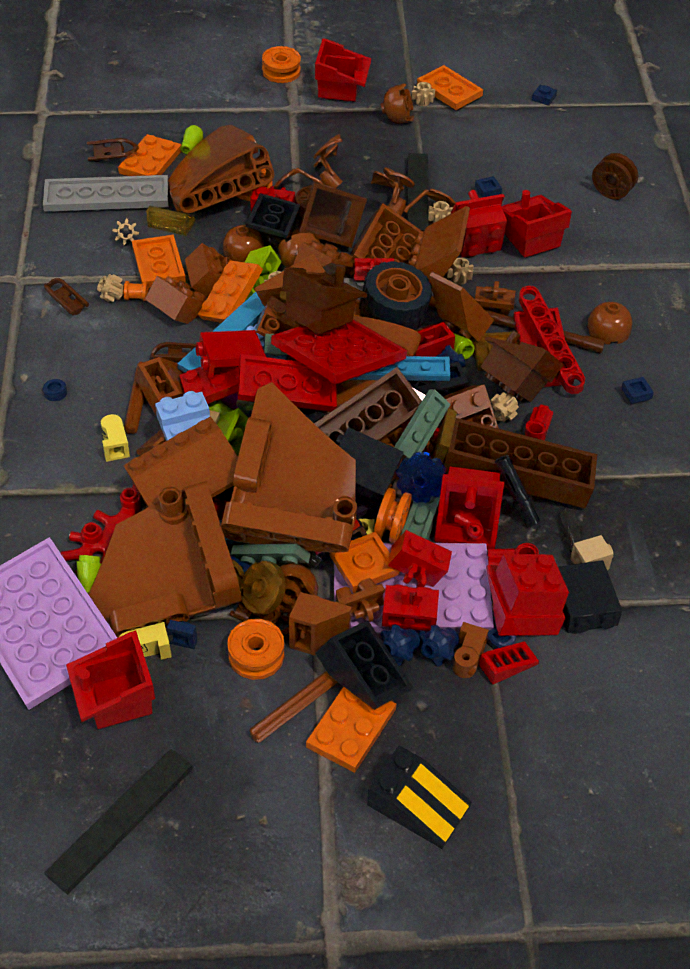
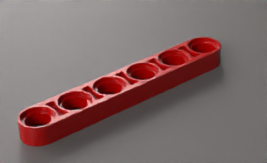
M534 286L523 287L519 293V303L543 349L560 362L566 361L571 364L569 368H561L557 374L563 388L570 394L581 393L584 389L585 376L542 295ZM526 294H532L535 296V298L533 300H527L523 296ZM539 310L542 311L544 315L541 317L534 316L532 312ZM544 327H549L553 330V332L546 334L543 333L541 329ZM553 344H558L562 347V349L559 351H554L550 348V346ZM577 379L581 384L572 386L568 381Z

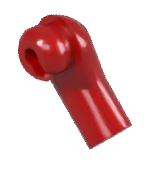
M461 511L457 512L454 522L464 526L471 539H480L484 534L481 521Z

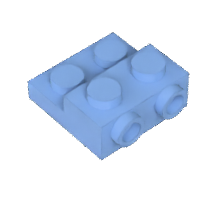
M188 391L182 397L174 399L164 397L160 402L155 403L157 419L166 441L196 425L201 420L210 417L209 406L203 392Z

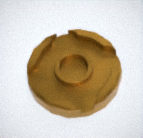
M262 561L259 563L255 562L247 569L241 582V589H243L244 595L241 597L243 604L249 611L256 614H269L280 605L285 594L286 585L281 568L273 562Z

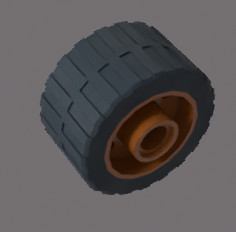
M395 261L375 265L369 270L365 278L362 291L367 293V298H360V314L362 317L387 321L413 330L419 329L424 322L430 303L432 285L428 277L412 265Z

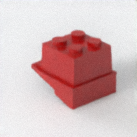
M322 38L315 62V80L318 83V97L356 101L359 86L365 87L371 58L345 49L342 44Z
M471 190L468 193L470 200L455 202L451 211L452 214L465 206L470 208L460 253L461 258L500 251L507 224V219L501 207L505 197L504 194L479 198L476 190Z
M529 190L522 191L520 201L501 206L507 219L504 234L524 258L560 247L564 230L569 228L572 211L559 202L554 203L542 195L530 197L531 192Z
M449 467L448 474H443L435 542L486 543L487 549H495L504 482L500 481V473ZM458 511L481 521L484 534L480 539H471L465 527L454 522Z
M503 554L499 565H487L486 570L494 604L493 612L499 636L559 634L565 620L563 608L569 591L553 555Z
M136 630L107 642L105 647L66 664L81 722L94 717L97 729L152 714V700L155 699L154 687Z

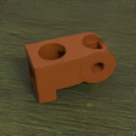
M466 622L462 623L459 633V643L462 644V647L455 652L453 671L460 678H470L476 673L480 654H483L487 644L488 629Z

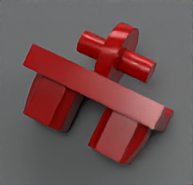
M355 258L354 281H365L367 273L375 265L395 261V259Z

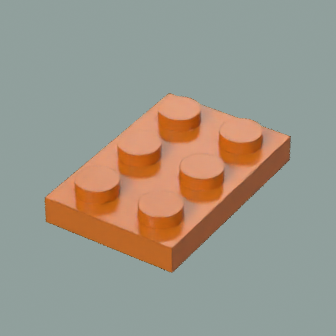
M445 65L417 78V84L420 82L429 83L431 89H435V97L455 110L483 96L482 88Z
M147 134L138 144L139 149L127 156L118 166L119 174L126 176L162 175L182 152L180 150L181 144Z
M174 234L132 241V248L142 284L148 282L149 288H151L157 276L165 279L167 276H170L178 282L180 280L186 282Z
M229 261L224 267L220 278L214 284L208 298L202 304L198 316L203 320L222 323L245 302L263 268L258 264Z
M343 687L307 739L306 748L355 773L395 712L396 703L390 701L374 710Z

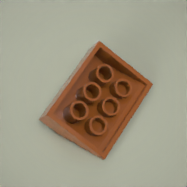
M382 203L370 218L350 255L353 256V261H355V258H394L395 262L408 264L411 258L410 252L414 247L413 241L417 234H422L423 231ZM355 270L349 272L348 274H355Z
M468 206L427 226L423 233H418L413 241L414 247L410 252L411 258L408 265H412L422 271L428 277L430 283L429 275L431 272L444 277L461 253L470 211Z
M210 416L189 429L178 433L166 442L155 446L141 456L132 459L123 466L145 504L149 507L159 501L158 494L166 486H175L183 490L186 486L207 481L212 498L233 486L238 456L221 429Z

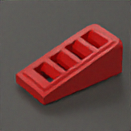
M525 641L480 654L479 666L492 685L539 664V660ZM523 651L528 659L524 660L519 652ZM514 655L519 662H515L511 656ZM506 658V660L509 662V664L506 665V663L503 661V659Z

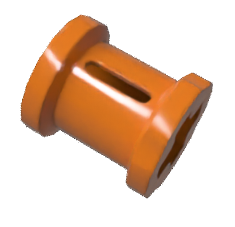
M125 281L124 300L129 301L131 298L142 299L147 302L145 297L149 292L148 282L136 284Z

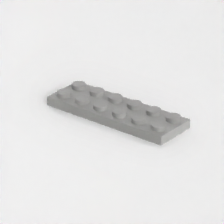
M168 175L45 179L44 212L168 207Z

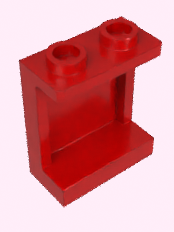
M255 330L200 332V340L196 342V355L200 356L201 368L206 371L208 378H213L216 367L239 366L241 354L266 357Z

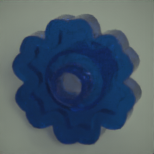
M414 452L411 458H403L397 468L396 475L399 477L396 485L401 490L402 495L405 492L412 494L414 502L428 503L432 496H440L442 477L446 473V468L442 465V461L439 458L431 459L428 452Z

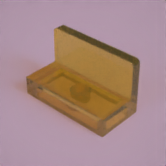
M149 206L146 210L148 227L187 236L195 223V218L188 216V214Z

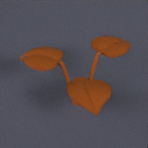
M338 134L332 137L313 157L316 159L320 155L313 165L314 168L319 163H322L326 169L319 175L321 180L299 168H294L276 182L274 189H277L282 181L297 173L317 183L337 188L343 181L331 169L326 159L337 156V143L342 142L341 135Z
M387 167L383 169L384 174L378 171L373 173L371 184L394 188L388 207L400 216H402L403 212L408 213L409 209L424 195H427L436 202L444 201L449 204V207H454L455 201L450 196L432 188L424 190L406 206V200L399 197V195L404 190L403 185L413 188L414 182L404 174L395 172Z

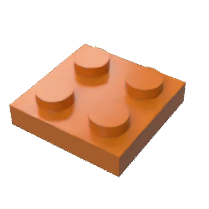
M376 531L352 540L348 552L329 553L352 593L359 591L358 584L362 580L371 578L377 584L400 574V571L387 566L390 552Z

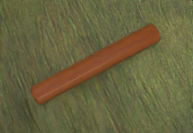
M137 368L124 424L127 434H135L138 431L145 397L136 382Z
M325 671L249 730L250 736L257 743L263 741L338 682Z

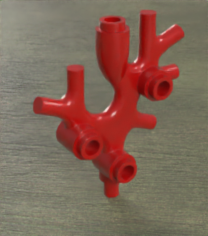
M132 485V488L124 489L120 494L121 510L116 515L110 516L100 510L94 513L93 518L105 526L104 530L96 523L90 522L84 525L81 532H70L69 541L82 543V547L60 552L65 561L79 560V555L93 556L96 552H102L103 556L100 561L102 563L116 524L142 510V497L134 485Z

